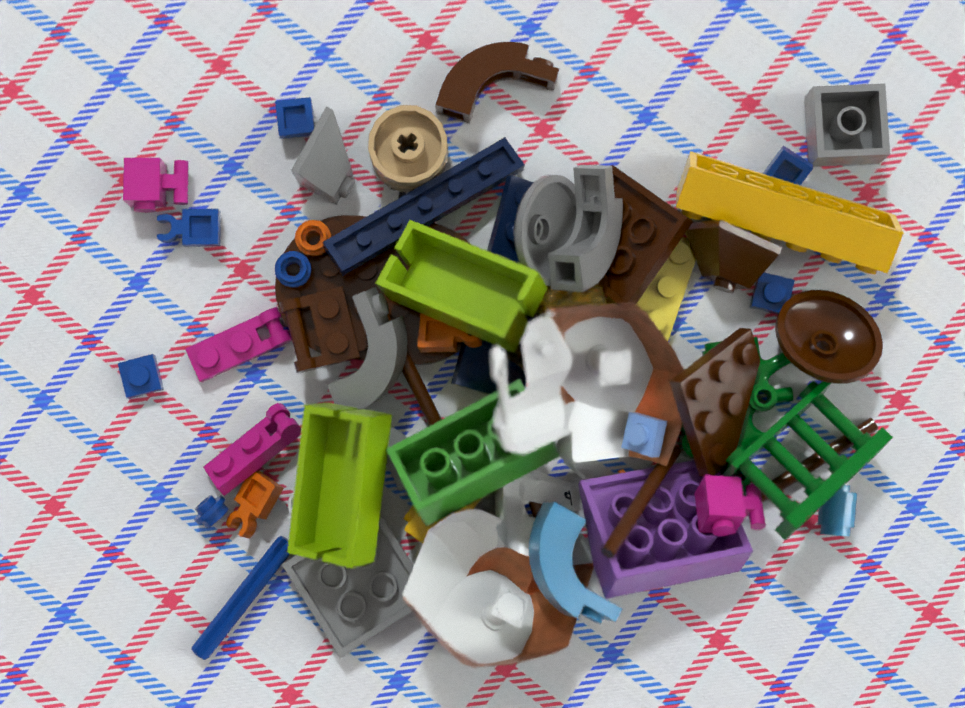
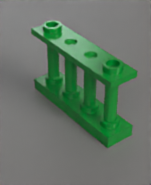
M812 381L799 394L802 400L750 447L745 450L740 446L726 459L729 467L722 476L733 477L740 470L781 511L779 516L783 521L775 531L785 541L866 466L893 438L883 427L873 436L868 432L864 434L823 395L832 383L822 381L818 385L815 381ZM811 405H814L854 444L852 448L856 452L849 459L844 454L840 456L800 417ZM788 426L830 466L828 470L832 475L825 481L820 476L816 479L776 439ZM764 448L805 488L804 493L808 497L799 504L795 499L791 501L751 461Z

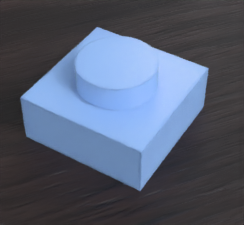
M629 412L621 448L649 457H660L667 421L638 412Z

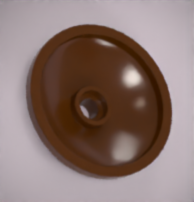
M809 290L798 293L786 301L776 319V338L784 355L800 371L817 380L835 384L859 381L873 371L881 358L883 341L875 320L861 305L839 293L827 290Z

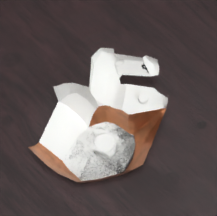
M619 303L547 308L546 315L535 318L528 323L527 331L521 341L527 385L525 391L515 397H510L508 392L506 353L499 348V345L491 350V373L493 379L498 381V406L494 414L493 426L499 443L505 450L525 455L557 440V449L564 464L586 481V477L578 471L575 465L576 462L630 456L667 466L682 427V420L669 381L681 373L684 368L672 346L649 315L637 304ZM629 412H638L667 421L660 457H649L621 448Z
M534 470L495 490L496 517L482 510L467 509L459 513H452L428 530L402 594L403 599L430 634L462 664L470 667L509 665L554 654L568 647L577 618L566 616L553 607L543 596L534 580L529 562V539L535 517L528 516L524 505L530 501L543 504V502H556L568 510H583L578 485L580 481L575 480L571 483ZM580 532L573 547L572 563L577 578L587 588L594 566L589 540Z

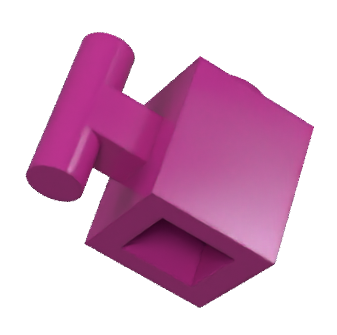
M124 158L123 201L130 207H134L135 212L152 213L156 212V207H166V191H174L173 204L187 205L189 161L175 160L174 174H167V165L161 158Z
M704 475L694 493L699 532L712 533L720 537L735 534L746 517L750 518L751 529H764L766 524L761 491L754 484H750L745 487L746 496H743L741 477Z

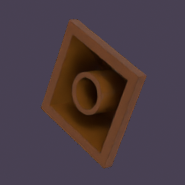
M723 220L693 222L685 233L702 277L714 281V288L727 293H734L735 289H750L780 255L782 247Z

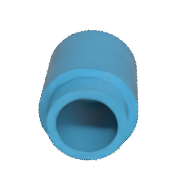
M844 485L818 510L817 524L821 525L820 534L850 537L851 528H855L857 493L850 492V485Z

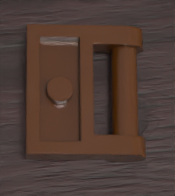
M343 287L279 302L281 313L286 314L297 361L294 362L296 373L308 372L361 358ZM307 308L311 310L322 354L316 357H311L300 310Z

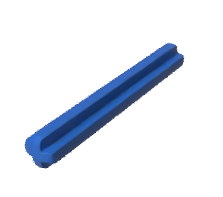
M283 536L277 537L193 644L191 650L195 655L206 660L219 646L277 572L281 564L290 555L287 553L289 541Z

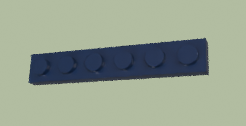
M504 137L325 240L323 248L340 274L344 276L394 247L409 220L428 227L506 181L507 176L519 174L524 170L525 164Z

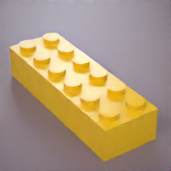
M692 151L689 152L676 191V208L681 209V213L689 218L701 220L702 216L714 220H723L736 227L749 230L752 234L769 242L772 238L784 241L788 248L805 253L807 249L820 252V256L823 259L833 263H841L842 260L855 263V267L858 270L869 274H876L877 271L888 274L904 234L895 214Z

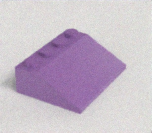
M694 460L675 463L613 559L605 557L601 553V548L653 468L587 479V481L580 480L578 485L586 519L585 523L593 566L605 599L740 572L752 554L753 550L742 524L735 534L720 537L712 533L699 532L694 493L703 477L699 476ZM718 472L714 476H721V474Z

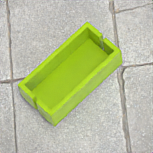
M409 220L395 246V250L404 262L410 266L408 271L396 256L390 255L375 284L391 301L515 353L529 323L525 316H534L548 289L540 273Z
M334 403L304 404L287 553L315 560L322 558L323 562L348 568L366 565L375 561L388 454L386 449L389 446L392 414L366 409L357 410L355 407Z

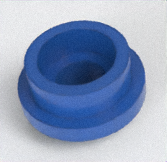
M289 251L277 259L275 275L284 286L290 288L300 287L310 278L311 264L304 254L297 251ZM289 265H299L300 272L296 276L288 275L287 268Z
M212 495L205 498L195 508L198 513L194 518L197 524L202 523L206 528L214 525L229 510L224 504L225 498L222 495L214 498Z

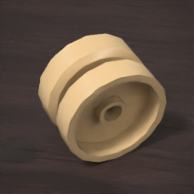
M400 105L385 111L374 122L369 133L368 151L376 175L388 187L399 192H410L444 172L448 163L447 135L442 123L432 112L417 105ZM410 146L415 149V151L408 149L405 153H403V150L406 147Z

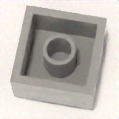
M885 83L813 86L804 97L808 162L813 164V167L880 164L890 155Z

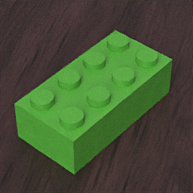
M520 379L508 385L510 397H515L525 391V387ZM498 391L386 450L417 513L425 525L429 526L560 457L554 441L525 455L505 450L500 445L493 426L494 414L498 406Z

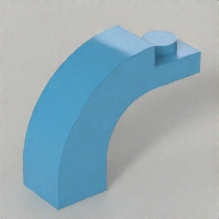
M543 502L533 523L529 539V562L539 590L553 607L566 616L578 618L581 613L586 618L599 624L602 623L603 619L616 622L622 608L587 589L579 581L573 568V547L586 519L556 502Z

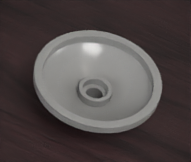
M545 175L537 179L530 186L519 204L514 225L515 249L520 264L538 271L546 286H551L548 254L567 243L576 221L575 185L568 178L561 175Z

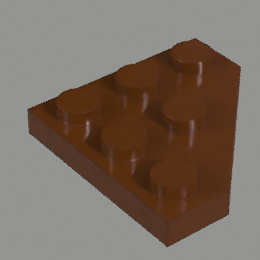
M611 165L613 169L615 198H622L623 201L622 228L615 256L606 274L599 281V290L617 304H637L687 232L693 220L623 171Z
M739 328L669 381L700 477L716 475L728 465L726 459L737 449L760 364L759 354L751 329Z

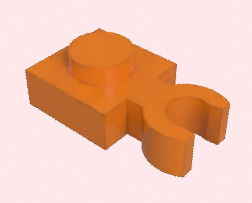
M420 313L417 348L421 353L456 352L457 342H464L469 347H479L482 345L480 338L469 336L464 331Z
M255 471L244 480L235 496L234 501L240 504V507L228 516L226 526L238 529L242 522L243 525L238 535L244 538H251L257 528L256 519H267L284 488L261 471Z

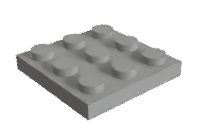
M381 513L375 561L373 563L348 568L323 562L322 558L315 560L295 555L281 564L340 658L412 612L404 601L402 594L414 565Z

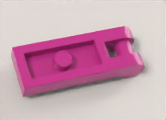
M278 307L266 310L254 318L185 348L199 381L204 382L291 342L292 338L289 331L283 329L279 320L282 316ZM267 326L271 337L262 341L257 330Z
M282 403L274 404L267 410L264 419L203 466L216 488L225 496L297 439L301 433V428L295 419L290 418V412Z

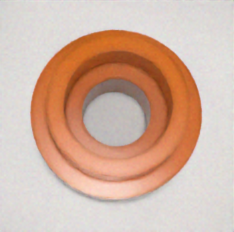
M308 220L298 227L295 233V242L303 254L319 256L326 252L323 248V242L332 236L329 228L323 222ZM311 233H318L320 235V241L315 245L307 242V238Z

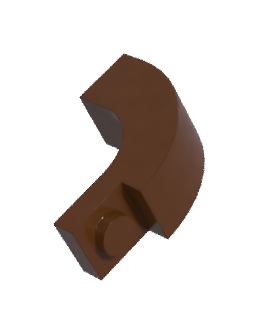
M498 42L482 46L464 56L447 74L435 104L436 114L470 124L477 100L488 86L501 80H517L554 91L559 68L553 67L554 64L544 58L535 57L533 60L527 59L528 44Z

